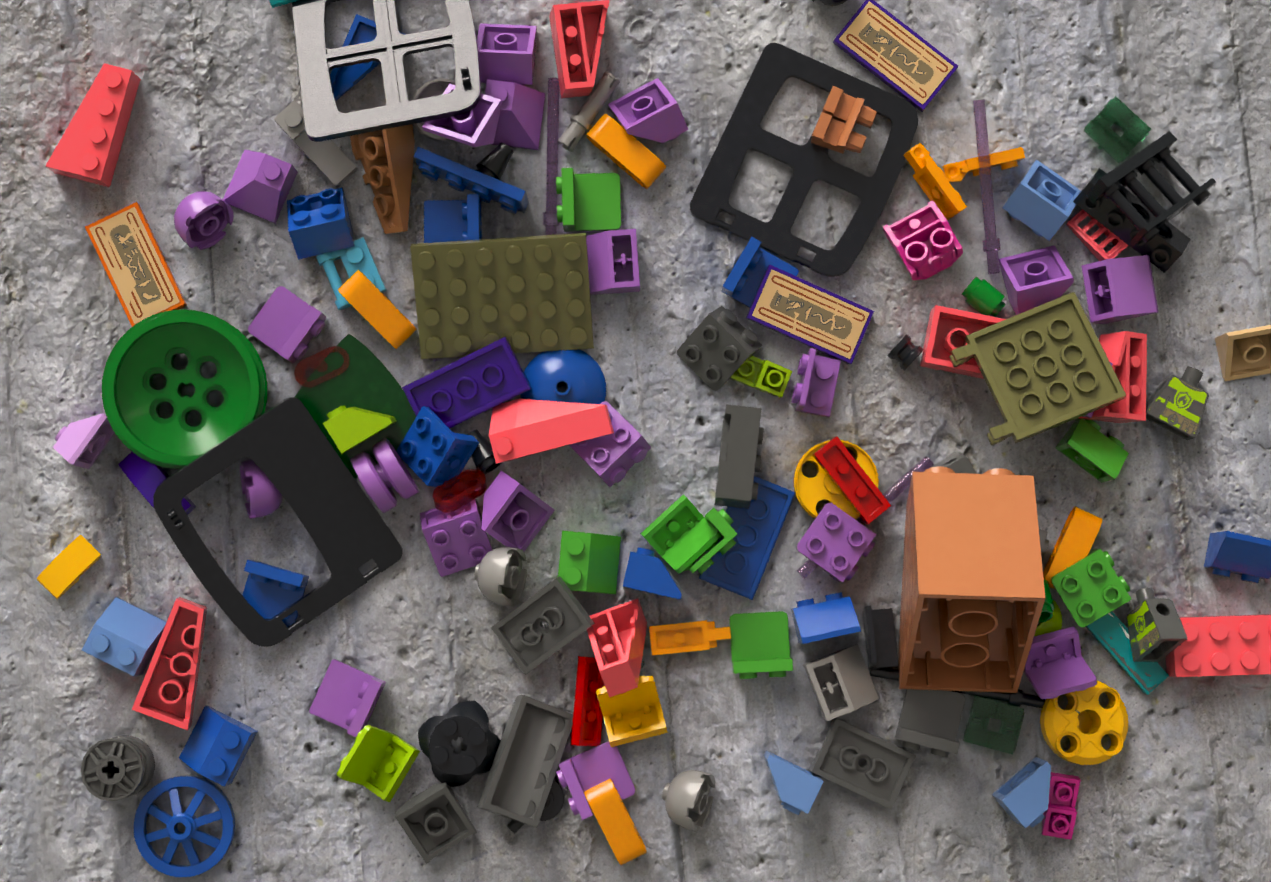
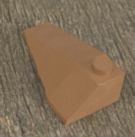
M410 124L350 136L354 157L356 160H361L366 173L362 176L365 185L370 184L375 195L373 205L384 233L408 231L415 146L413 125Z

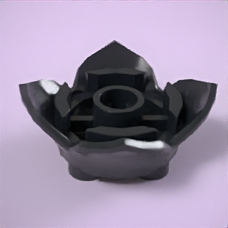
M475 700L460 702L454 705L447 714L429 718L418 730L420 748L429 758L434 776L441 783L446 782L450 787L462 786L469 782L473 775L490 771L501 741L496 734L489 730L487 713ZM458 737L464 738L463 743L467 745L466 751L462 749L460 753L456 752L452 741H457Z

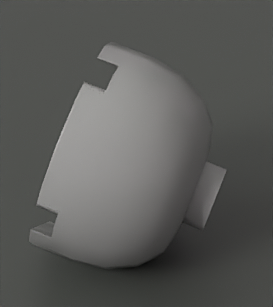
M499 547L489 551L483 557L481 563L477 564L474 574L475 580L478 582V587L486 599L500 605L512 607L515 605L512 602L513 600H520L527 578V569H522L521 560L527 561L523 550L512 547Z
M688 770L678 774L671 783L665 785L662 799L665 800L668 817L674 823L694 832L698 831L696 825L701 827L704 825L713 803L714 797H708L710 787L715 788L714 776L702 771Z

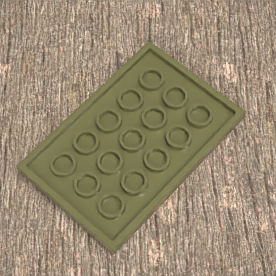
M586 233L411 244L421 359L465 357L503 337H507L514 353L594 348Z

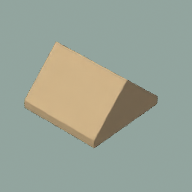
M1271 325L1228 332L1215 338L1224 381L1271 373Z

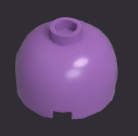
M198 191L185 197L178 205L174 214L175 229L190 248L197 246L200 250L207 249L215 245L226 235V232L222 230L226 227L227 223L232 225L234 212L231 206L218 195L212 192Z
M253 460L240 462L241 487L246 501L249 502L245 503L249 519L270 515L281 505L282 494Z

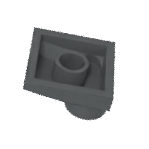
M446 782L432 785L406 801L395 812V818L426 864L455 844L477 833L456 799L453 789Z

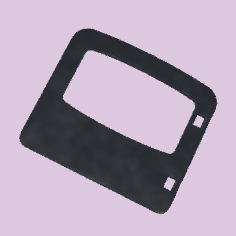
M295 397L284 399L163 480L157 486L153 495L154 509L195 575L251 643L261 647H269L280 643L294 631L309 623L366 584L371 578L398 562L402 556V547L306 407ZM243 457L251 458L279 490L312 537L331 572L330 578L271 619L263 618L231 582L200 538L181 504L182 499L187 494ZM373 559L377 566L365 575H362L358 568ZM297 610L302 618L287 627L283 619Z

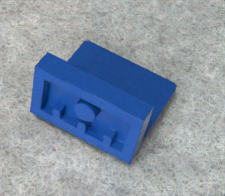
M467 194V200H428L424 202V243L482 240V201L479 194Z
M754 237L750 238L721 290L724 294L749 308L768 265H772L794 276H797L799 273L797 268L760 248L762 242Z
M423 406L396 452L427 486L452 489L479 441L472 435L452 432L429 407Z
M247 560L244 571L249 572L243 596L263 618L271 619L304 596L309 576L255 560ZM296 610L283 619L287 627L296 622L298 611Z

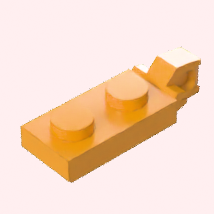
M921 143L915 145L904 154V157L915 171V174L912 175L929 200L935 202L947 220L967 207L961 195L952 187L945 177L943 170L936 165L933 158L930 157V152Z
M1019 147L943 165L942 168L949 183L961 182L966 173L972 172L973 177L990 173L989 168L1000 166L1001 170L1018 167V161L1023 160L1025 154L1023 148Z
M707 620L649 626L652 656L710 650V648L717 647L716 640L731 639L730 627L715 628L714 621L707 622Z

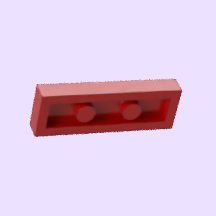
M837 436L813 454V457L866 524L871 523L891 507L887 499Z
M578 656L571 745L599 746L601 743L603 714L596 691L605 685L595 657Z

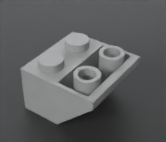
M858 644L803 664L822 716L826 721L853 712L879 699Z

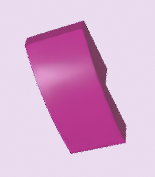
M1051 772L1048 809L1043 813L1045 817L1042 820V835L1072 840L1077 815L1075 806L1081 781L1079 776Z

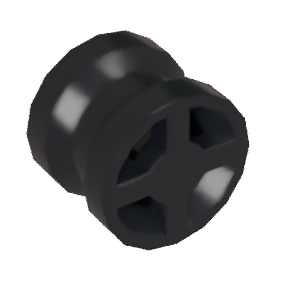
M906 334L887 356L890 359H896L900 363V368L905 371L924 349L921 346H915L911 342V337Z

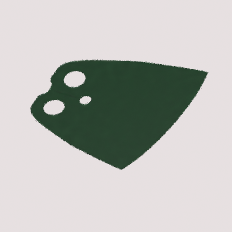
M350 334L344 337L328 354L295 396L306 407L354 479L358 478V475L353 468L351 458L363 451L368 453L375 463L378 464L373 453V445L387 438L397 451L416 418L404 390L393 375L364 344ZM344 405L346 408L358 407L394 416L397 420L394 424L342 454L323 425L324 422L329 420L327 417L329 412Z

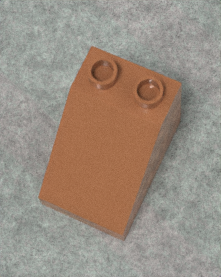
M942 466L931 467L924 472H912L905 518L898 649L899 689L1017 693L1045 602L1034 476L1015 475L1012 471L1003 468L991 469L983 474L955 473L952 469Z

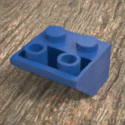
M343 187L337 189L329 188L320 193L307 196L299 195L291 200H287L288 231L298 260L354 247L353 229Z

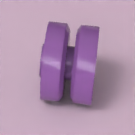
M384 438L373 445V453L378 464L375 463L368 453L363 451L350 459L361 485L382 513H386L397 506V499L392 487L404 499H409L419 493V489L404 462L389 440Z

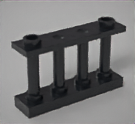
M1170 131L1101 177L1086 194L1093 203L1103 196L1106 200L1110 198L1139 230L1129 242L1132 247L1142 240L1148 243L1160 232L1158 228L1193 203L1197 206L1203 203L1211 195L1208 190L1216 183L1211 178L1202 186H1199L1172 157V151L1169 148L1176 142L1177 138ZM1155 160L1158 163L1162 162L1190 193L1188 196L1182 198L1156 170L1154 167ZM1138 172L1141 175L1145 174L1173 205L1166 211L1136 179ZM1119 185L1127 186L1156 218L1148 223L1119 191Z

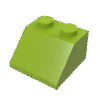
M344 405L327 414L329 420L324 422L323 425L342 454L394 424L397 420L394 416L358 407L346 408Z

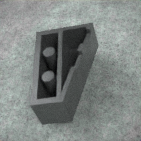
M726 404L714 505L749 509L751 500H757L758 483L753 481L754 472L760 471L761 455L756 454L757 445H762L764 428L760 427L762 408Z

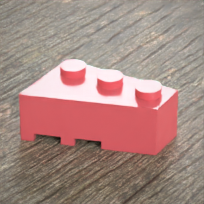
M610 0L553 5L549 18L561 99L589 96L594 87Z
M1122 331L1100 335L1099 342L1109 362L1113 363L1112 368L1126 393V397L1094 411L1091 418L1081 416L1078 419L1113 423L1146 421L1147 334Z
M637 598L590 615L595 624L589 627L587 632L609 698L638 688L647 621Z

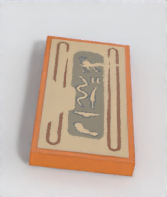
M137 202L85 226L132 327L154 314L179 310L187 306L145 215Z

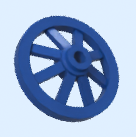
M197 776L173 777L154 786L141 800L134 818V838L139 852L154 869L173 877L196 876L217 865L230 849L235 833L233 808L222 790L212 782ZM178 787L198 789L186 811L183 812ZM166 791H169L173 816L153 804ZM207 794L214 800L219 810L197 818L194 814ZM148 813L166 824V828L147 834L146 822ZM220 819L223 820L221 839L199 830V826ZM179 823L185 825L184 833L178 830ZM169 837L171 838L163 858H161L154 851L150 842ZM193 838L214 847L216 850L206 860L200 862L191 839ZM179 843H182L190 862L188 866L171 863Z

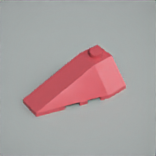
M519 398L501 403L492 408L489 439L497 464L613 434L614 431L607 405Z

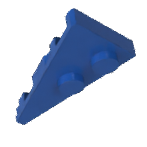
M356 14L342 47L373 41L377 36L375 21ZM370 61L332 69L330 77L335 102L381 63Z

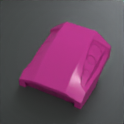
M933 200L928 202V206L890 226L888 224L883 226L887 239L902 259L912 280L928 279L952 266L963 254L961 244L953 233L947 219Z

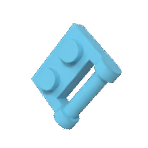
M364 237L355 240L354 247L320 254L316 257L319 266H323L336 296L335 304L338 310L352 306L338 291L343 285L334 261L342 259L349 278L357 270H360L382 293L387 291Z

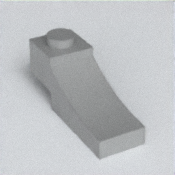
M296 100L291 102L274 118L280 128L337 188L358 170L357 166L332 140L314 142L308 138L305 131L303 108Z

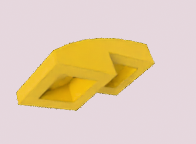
M80 534L36 579L58 600L79 581V577L101 558V554Z

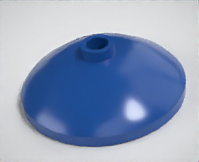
M582 350L541 352L529 362L524 370V374L532 389L520 394L523 399L601 404L605 401L606 382L604 374L598 363ZM561 382L568 385L567 391L563 393L557 390V385Z

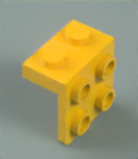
M639 676L638 688L610 698L605 686L596 691L611 747L668 733L653 676Z

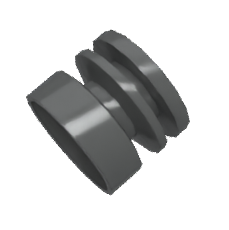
M122 735L101 740L90 747L83 757L81 765L82 781L88 791L101 800L116 801L127 798L146 788L153 778L155 770L154 755L147 743L138 737ZM114 764L115 767H119V772L110 771V765Z

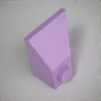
M102 413L70 423L68 427L64 426L56 435L55 440L57 442L53 448L70 464L90 469L115 432L106 414Z

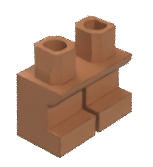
M832 86L823 112L812 134L811 143L844 154L845 149L861 153L867 137L853 130L856 123L871 129L877 112L864 105L865 99L854 98L843 93L842 89Z

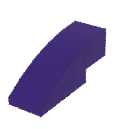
M131 452L118 465L154 508L153 495L156 488L169 475L161 466L150 463ZM187 496L182 499L181 504L188 515L196 508V505Z

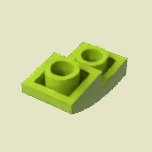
M752 356L729 379L782 398L792 371L768 360H761Z

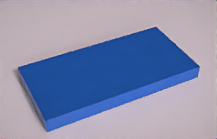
M754 476L753 482L758 483L757 500H751L749 509L727 507L725 511L734 521L730 526L737 533V536L733 538L736 544L724 555L717 552L711 558L714 564L699 576V579L750 600H753L795 496V492ZM720 537V538L718 539L717 544H718L721 540H723L722 537Z

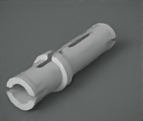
M607 71L604 72L602 78L578 113L571 116V123L560 139H558V144L562 145L566 150L573 152L584 133L592 128L590 124L616 86L619 85V79H615V76Z

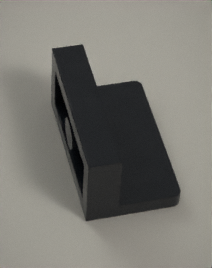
M865 606L862 616L868 670L898 668L892 608L872 610L871 606Z

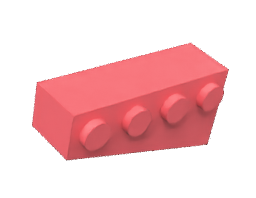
M103 64L46 164L48 169L55 174L106 187L111 186L141 80L132 70Z
M182 597L176 598L132 710L185 730L191 728L207 615L206 606Z

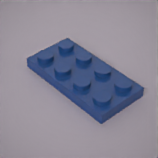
M417 147L414 159L424 177L433 181L441 178L448 181V186L457 191L464 192V189H467L475 194H479L481 201L490 203L491 200L501 203L500 207L510 213L516 214L517 210L525 213L529 204L526 191Z

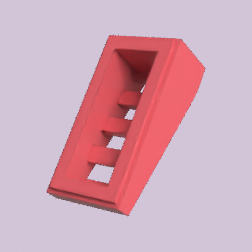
M1083 209L1066 223L1099 261L1113 259L1129 246ZM1089 216L1091 221L1081 229L1078 224ZM1096 224L1099 229L1089 236L1086 232ZM1104 233L1107 238L1098 245L1094 240ZM1112 242L1115 246L1106 252L1103 248Z

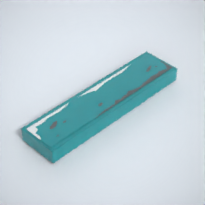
M1112 611L1086 626L1088 631L1145 695H1148L1169 676L1158 662L1133 661L1128 628Z

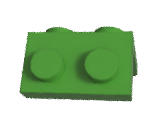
M561 168L562 177H556L557 194H562V205H557V223H563L564 232L619 230L621 228L620 176L617 173L574 174L573 168Z
M685 495L676 500L640 533L678 574L689 570L696 563V559L705 551L711 550L721 537L718 529L704 518Z
M712 508L704 517L718 529L723 540L689 569L692 574L696 571L700 574L705 572L714 564L711 558L717 552L724 555L736 544L733 538L737 536V533L730 526L734 521L724 509L718 512L715 508Z
M1098 548L1091 550L1088 556L1054 575L1051 579L1054 588L1079 627L1088 626L1132 600L1128 594L1130 591L1128 584L1122 576L1118 577L1112 568L1115 564L1107 551L1103 552Z
M786 612L739 613L730 616L732 673H739V679L757 678V672H769V677H786V671H793V661L790 658L788 615Z

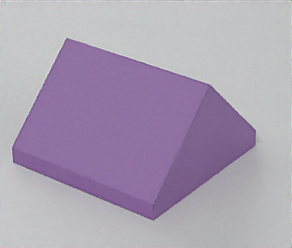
M449 83L443 94L454 91L455 85ZM481 94L477 106L470 112L458 116L426 121L422 126L423 131L472 147L493 144L502 106L501 99Z

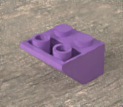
M636 229L611 230L586 236L590 295L640 292Z
M1148 255L1106 259L1081 266L1090 321L1092 323L1104 325L1159 312Z

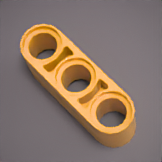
M604 114L586 134V137L594 146L645 189H648L666 169V165L633 135H629L618 122L607 114Z
M357 270L338 289L339 293L395 349L401 346L417 330L360 270Z
M1076 506L1073 507L1043 571V578L1048 582L1049 587L1055 589L1051 582L1054 575L1088 556L1101 527L1102 518Z
M610 778L584 791L586 799L619 864L623 865L646 854V847L612 779Z

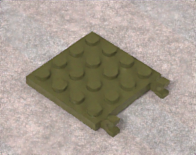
M1075 292L967 335L965 338L967 345L951 350L952 355L949 356L954 368L966 363L971 358L975 359L1005 423L989 429L990 433L987 434L991 446L1002 442L1010 436L1013 437L1016 444L1126 397V393Z

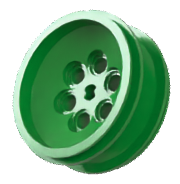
M196 310L164 311L135 324L119 339L112 349L102 378L104 410L117 437L127 448L142 459L171 469L183 468L265 413L268 385L266 372L253 344L237 328L214 315ZM179 354H185L188 358V365L183 370H177L173 364L174 358ZM212 362L215 364L217 372L214 377L207 379L202 374V367L204 364ZM156 374H163L167 380L166 386L161 390H156L152 385V379ZM183 384L194 385L195 393L192 397L188 395L182 396L180 390ZM215 390L220 391L224 397L223 403L218 407L212 406L208 400L210 393ZM164 402L172 404L174 409L172 416L167 419L159 414V407ZM193 410L199 411L202 415V422L197 427L191 426L187 421L188 414Z

